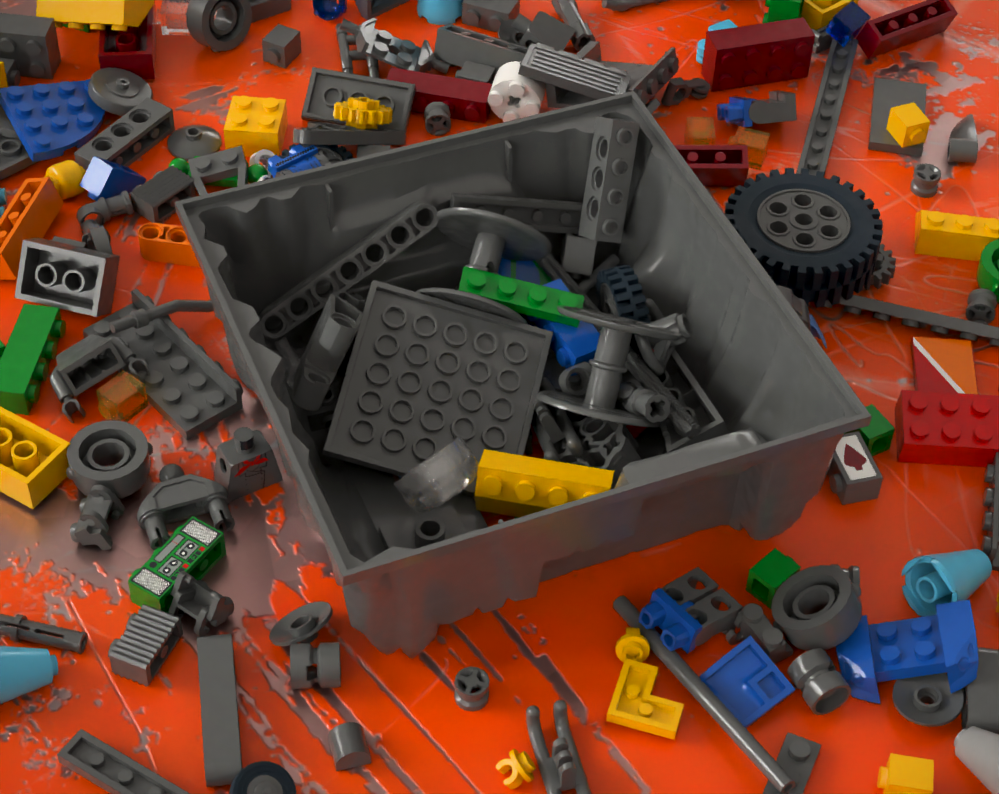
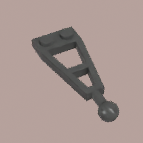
M242 145L188 159L191 177L194 179L193 183L199 196L208 194L204 184L238 176L237 187L248 184V168Z

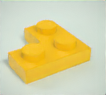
M625 658L607 712L606 721L675 740L684 704L652 695L659 667Z

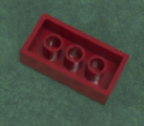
M155 0L154 5L139 27H128L127 32L111 30L112 26H106L105 30H100L98 54L100 69L120 68L133 72L144 80L155 79L157 24Z
M804 17L707 31L701 74L705 81L710 84L711 92L806 78L809 73L815 34Z

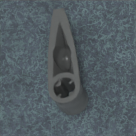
M972 114L964 117L953 128L948 142V162L976 163L978 139Z

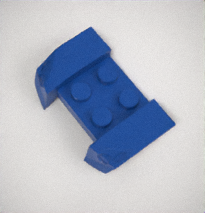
M970 599L936 604L937 615L871 625L868 623L867 615L862 616L853 634L846 641L836 646L841 674L852 690L851 696L860 700L881 704L877 682L946 672L951 694L973 682L977 677L979 660Z

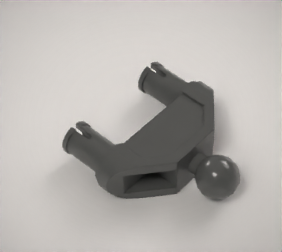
M167 464L160 470V482L143 500L137 513L138 524L146 530L150 546L153 550L160 547L159 539L162 546L170 539L166 524L188 519L192 516L210 513L214 528L223 533L224 529L221 523L224 522L227 532L235 526L234 518H232L228 507L230 496L227 490L213 480L193 474L185 475L183 469L176 464Z

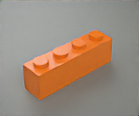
M50 177L25 179L0 218V280L17 279L23 240L43 238L64 204Z

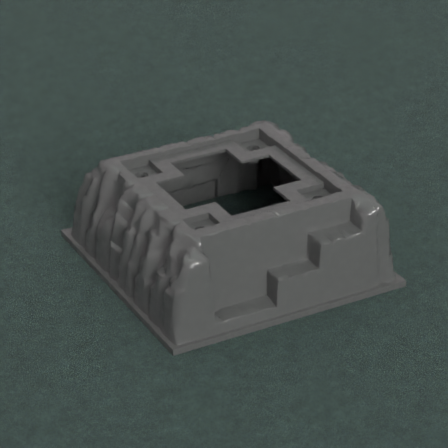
M635 91L175 201L176 213L204 273L215 316L223 322L228 349L235 370L241 381L247 388L255 392L263 405L275 432L279 452L287 475L294 481L297 504L306 525L321 536L332 563L336 583L343 589L350 624L363 633L381 653L386 655L392 654L401 648L402 652L409 658L414 659L434 641L439 625L451 624L473 615L476 608L482 613H486L503 607L507 598L513 601H520L536 597L540 582L565 575L573 570H580L627 555L630 552H638L664 544L697 531L729 525L738 531L744 528L751 538L758 541L768 540L780 535L792 527L801 517L806 503L819 493L837 444L844 433L870 425L871 414ZM596 116L640 123L621 243L597 241L592 272L611 254H614L620 261L617 266L629 265L630 268H633L634 274L638 277V284L641 283L642 295H645V298H651L664 317L674 313L679 315L684 313L688 317L692 326L693 336L687 339L688 342L676 346L675 350L724 420L729 434L667 453L661 426L656 428L647 427L635 438L639 444L637 453L641 459L630 462L622 468L615 489L506 522L500 519L498 524L489 527L481 512L476 510L475 501L471 496L450 491L407 504L392 474L323 455L329 429L311 432L306 409L298 406L293 400V384L295 371L324 307L277 339L268 338L263 334L260 318L258 317L259 313L276 299L416 201H425L434 206L437 211L449 208L451 193L583 202ZM427 208L417 212V223H425L429 219L430 212ZM397 226L392 230L391 239L393 241H399L404 237V227ZM436 226L347 291L367 298L372 279L414 292L431 287L454 289L460 282L463 267L469 265L472 250L449 239ZM539 231L550 241L552 245L550 254L559 263L564 233ZM370 245L366 250V257L369 259L377 257L380 253L379 245ZM346 262L341 267L342 276H350L355 271V264L353 262ZM572 278L576 285H579L584 280ZM319 281L315 287L316 293H326L330 289V281ZM595 285L586 296L598 307L597 303L599 300L596 296V291L598 290ZM295 298L290 304V310L294 312L301 311L305 306V299ZM520 314L527 321L528 325H535L525 314ZM647 314V315H648V318L650 319V322H653V320H652V318L650 317V315ZM268 317L265 321V327L267 329L277 328L280 324V317ZM347 352L333 382H339L340 390L351 352ZM750 427L753 428V429H754L756 432H758L762 437H764L768 442L762 443V441L760 440L759 436H758L754 431H750V430H746V429H748V428H750Z

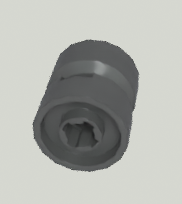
M320 642L317 648H313L310 643L290 644L291 688L311 689L314 683H318L321 688L341 687L340 642Z
M816 648L806 651L798 656L788 667L787 674L795 687L803 692L802 696L813 714L824 715L834 711L845 703L851 694L850 686L842 674L836 671L833 661L824 649Z

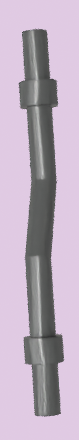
M211 299L207 301L173 300L147 310L140 308L131 311L129 316L110 322L109 327L112 333H117L132 327L138 329L147 326L149 321L175 312H212L214 307Z

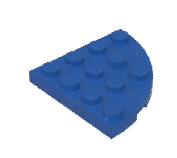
M90 79L0 88V104L32 162L60 157L64 154L65 150L74 146L80 148L97 134L104 121L105 110L94 103L88 94Z

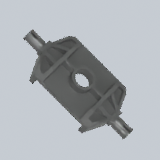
M376 18L369 19L363 22L362 25H357L343 19L340 29L354 34L353 39H356L357 52L365 54L367 57L376 58L399 69L425 73L433 68L446 75L450 64L435 59L436 57L433 56L434 53L427 40H424L420 48L409 40H401L392 36L386 30L374 28L377 21Z

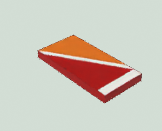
M912 336L910 345L915 391L978 394L971 340Z

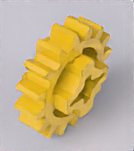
M349 97L347 102L334 103L333 117L340 119V121H346V126L356 127V129H377L378 124L383 125L392 122L393 109L380 105V100H373L368 97Z

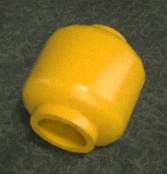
M65 160L50 166L44 177H50L62 200H65L84 191V188L79 186L86 171L75 161Z

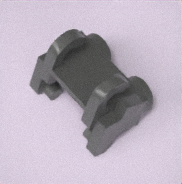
M94 485L91 487L87 498L81 499L80 518L77 523H73L70 527V535L74 542H81L83 546L96 544L102 550L111 549L113 542L111 537L106 534L109 529L106 520L110 510L112 511L111 518L118 520L119 516L124 514L125 507L109 488L103 485Z
M185 571L178 573L170 594L174 598L168 613L182 618L186 612L197 621L194 626V632L203 637L210 631V628L205 624L211 621L210 624L217 627L227 621L228 616L234 611V603L231 598L211 590L205 581L196 580Z
M755 603L745 605L743 610L738 612L734 625L737 629L740 628V631L736 634L732 629L725 637L730 645H735L751 635L774 664L790 657L794 651L788 642L783 639V633L772 626L769 619L764 615L761 606Z

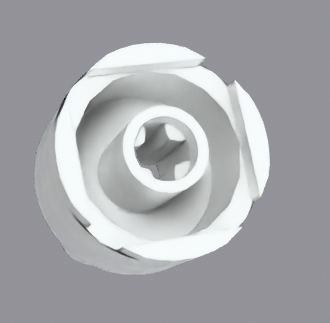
M517 61L508 62L498 69L488 96V103L492 111L499 118L503 119V122L538 114L545 94L544 82L518 74L520 62Z

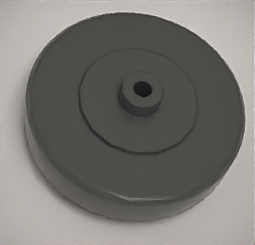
M120 68L97 70L92 74L88 85V94L94 103L105 111L119 116H124L147 97L153 99L152 89L143 78L133 72Z

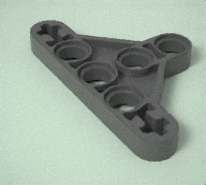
M308 121L307 128L297 127L293 129V143L308 145H406L407 131L388 128L356 129V127Z

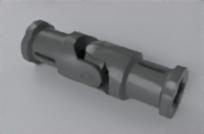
M622 379L616 407L625 409L634 415L645 417L652 423L662 422L668 417L670 402L667 397L662 394H655L647 388L637 386L631 382H625Z

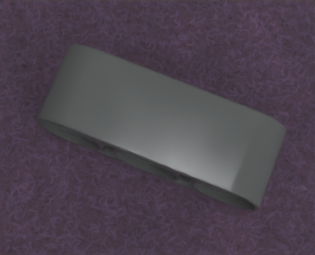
M978 647L977 677L973 682L961 689L964 696L963 708L961 710L962 729L976 726L999 734V650Z

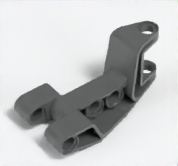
M335 290L330 294L294 374L293 400L298 406L310 411H318L347 352H352L359 324L364 315L363 311L367 298L348 291Z

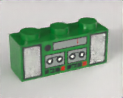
M192 516L184 525H180L174 531L173 536L163 546L158 547L153 552L151 558L141 568L136 569L131 574L128 580L131 602L142 607V604H146L168 613L174 598L170 594L178 573L185 571L196 580H201L226 555L224 533Z

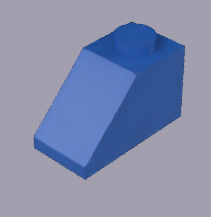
M93 156L79 186L88 191L87 196L98 201L101 197L107 199L120 195L125 190L129 194L137 185L144 184L146 178L127 166Z

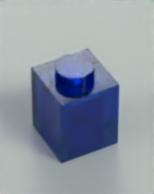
M851 1L834 15L825 31L840 45L845 47L858 36L871 16L854 1Z

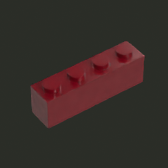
M926 0L867 21L856 39L859 40V46L868 59L944 32L958 13L949 0Z
M391 67L386 78L387 80L416 85L411 112L424 114L426 106L430 103L443 102L450 108V118L486 124L491 110L488 103L491 83Z
M674 145L703 186H744L749 170L747 145Z

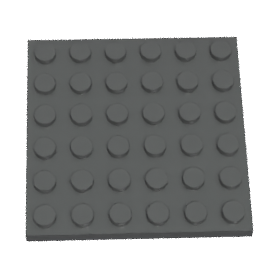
M372 279L363 311L364 315L359 324L322 454L475 498L478 465L484 449L524 455L535 409L533 403L539 393L553 332Z

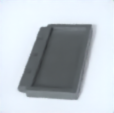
M539 42L537 44H530L518 72L520 75L597 100L626 93L632 76L627 74L628 71L613 66L607 68L604 67V63L588 58L582 60L579 59V55L564 50L557 52L554 51V47Z

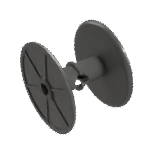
M454 207L442 209L436 215L439 218L437 228L445 236L472 250L469 265H465L466 267L498 274L501 259L534 261L545 258L552 249L550 241L539 231L501 214L480 209ZM437 287L423 288L416 291L431 297L528 324L516 311L480 295Z
M558 305L557 311L564 316L601 326L594 359L589 360L592 369L585 396H573L559 391H541L537 394L536 398L546 404L589 417L633 426L660 427V422L652 423L645 417L634 415L625 409L616 407L622 373H626L628 370L624 364L627 360L633 334L664 340H678L682 334L616 315Z

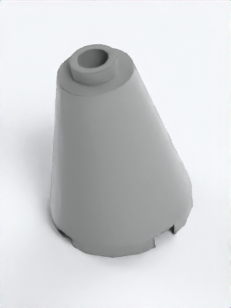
M976 726L962 729L954 740L955 755L992 794H999V734Z

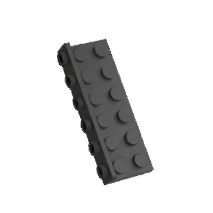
M138 289L131 291L132 304L83 329L84 338L91 334L102 337L117 336L136 354V358L146 360L150 376L145 371L138 372L141 380L140 383L132 379L129 365H125L117 371L186 440L243 408V388L239 381L226 374L221 364L217 361L214 362L208 357L203 347L199 344L196 345L189 339L186 331L183 328H178L171 321L169 315L149 321L147 326L138 329L132 327L112 333L109 327L110 322L129 316L131 311L140 308L147 310L155 307L152 299L149 296H144Z

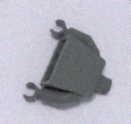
M91 334L56 356L57 366L50 375V383L59 401L64 403L62 405V412L71 423H74L71 416L75 411H79L83 417L86 416V412L80 403L73 399L74 396L76 397L125 365H129L132 379L138 383L141 382L138 372L145 371L150 376V371L146 360L136 358V354L121 338L117 336L102 337Z

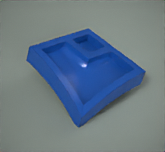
M751 635L699 676L746 729L795 691L794 686Z

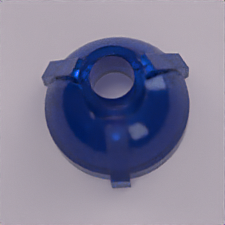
M313 0L314 14L324 20H335L342 13H346L347 0H339V4H337L336 0Z

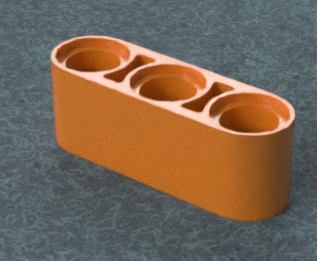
M146 223L139 227L140 253L145 260L200 267L183 226Z

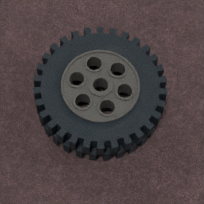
M785 168V173L781 175L778 169L770 170L769 177L764 173L757 174L755 181L749 178L744 181V187L739 185L735 188V193H731L728 198L724 214L776 286L779 285L791 289L796 297L805 300L807 306H809V302H814L816 308L824 307L827 299L831 305H835L840 302L841 296L848 300L852 298L853 291L857 294L862 291L864 284L867 285L869 283L871 275L874 273L883 234L882 219H879V210L873 209L874 202L870 198L864 200L865 193L861 189L853 192L854 185L847 181L841 185L839 184L840 177L833 175L829 180L824 178L825 172L817 171L816 176L809 175V169L801 168L800 174H794L793 168Z

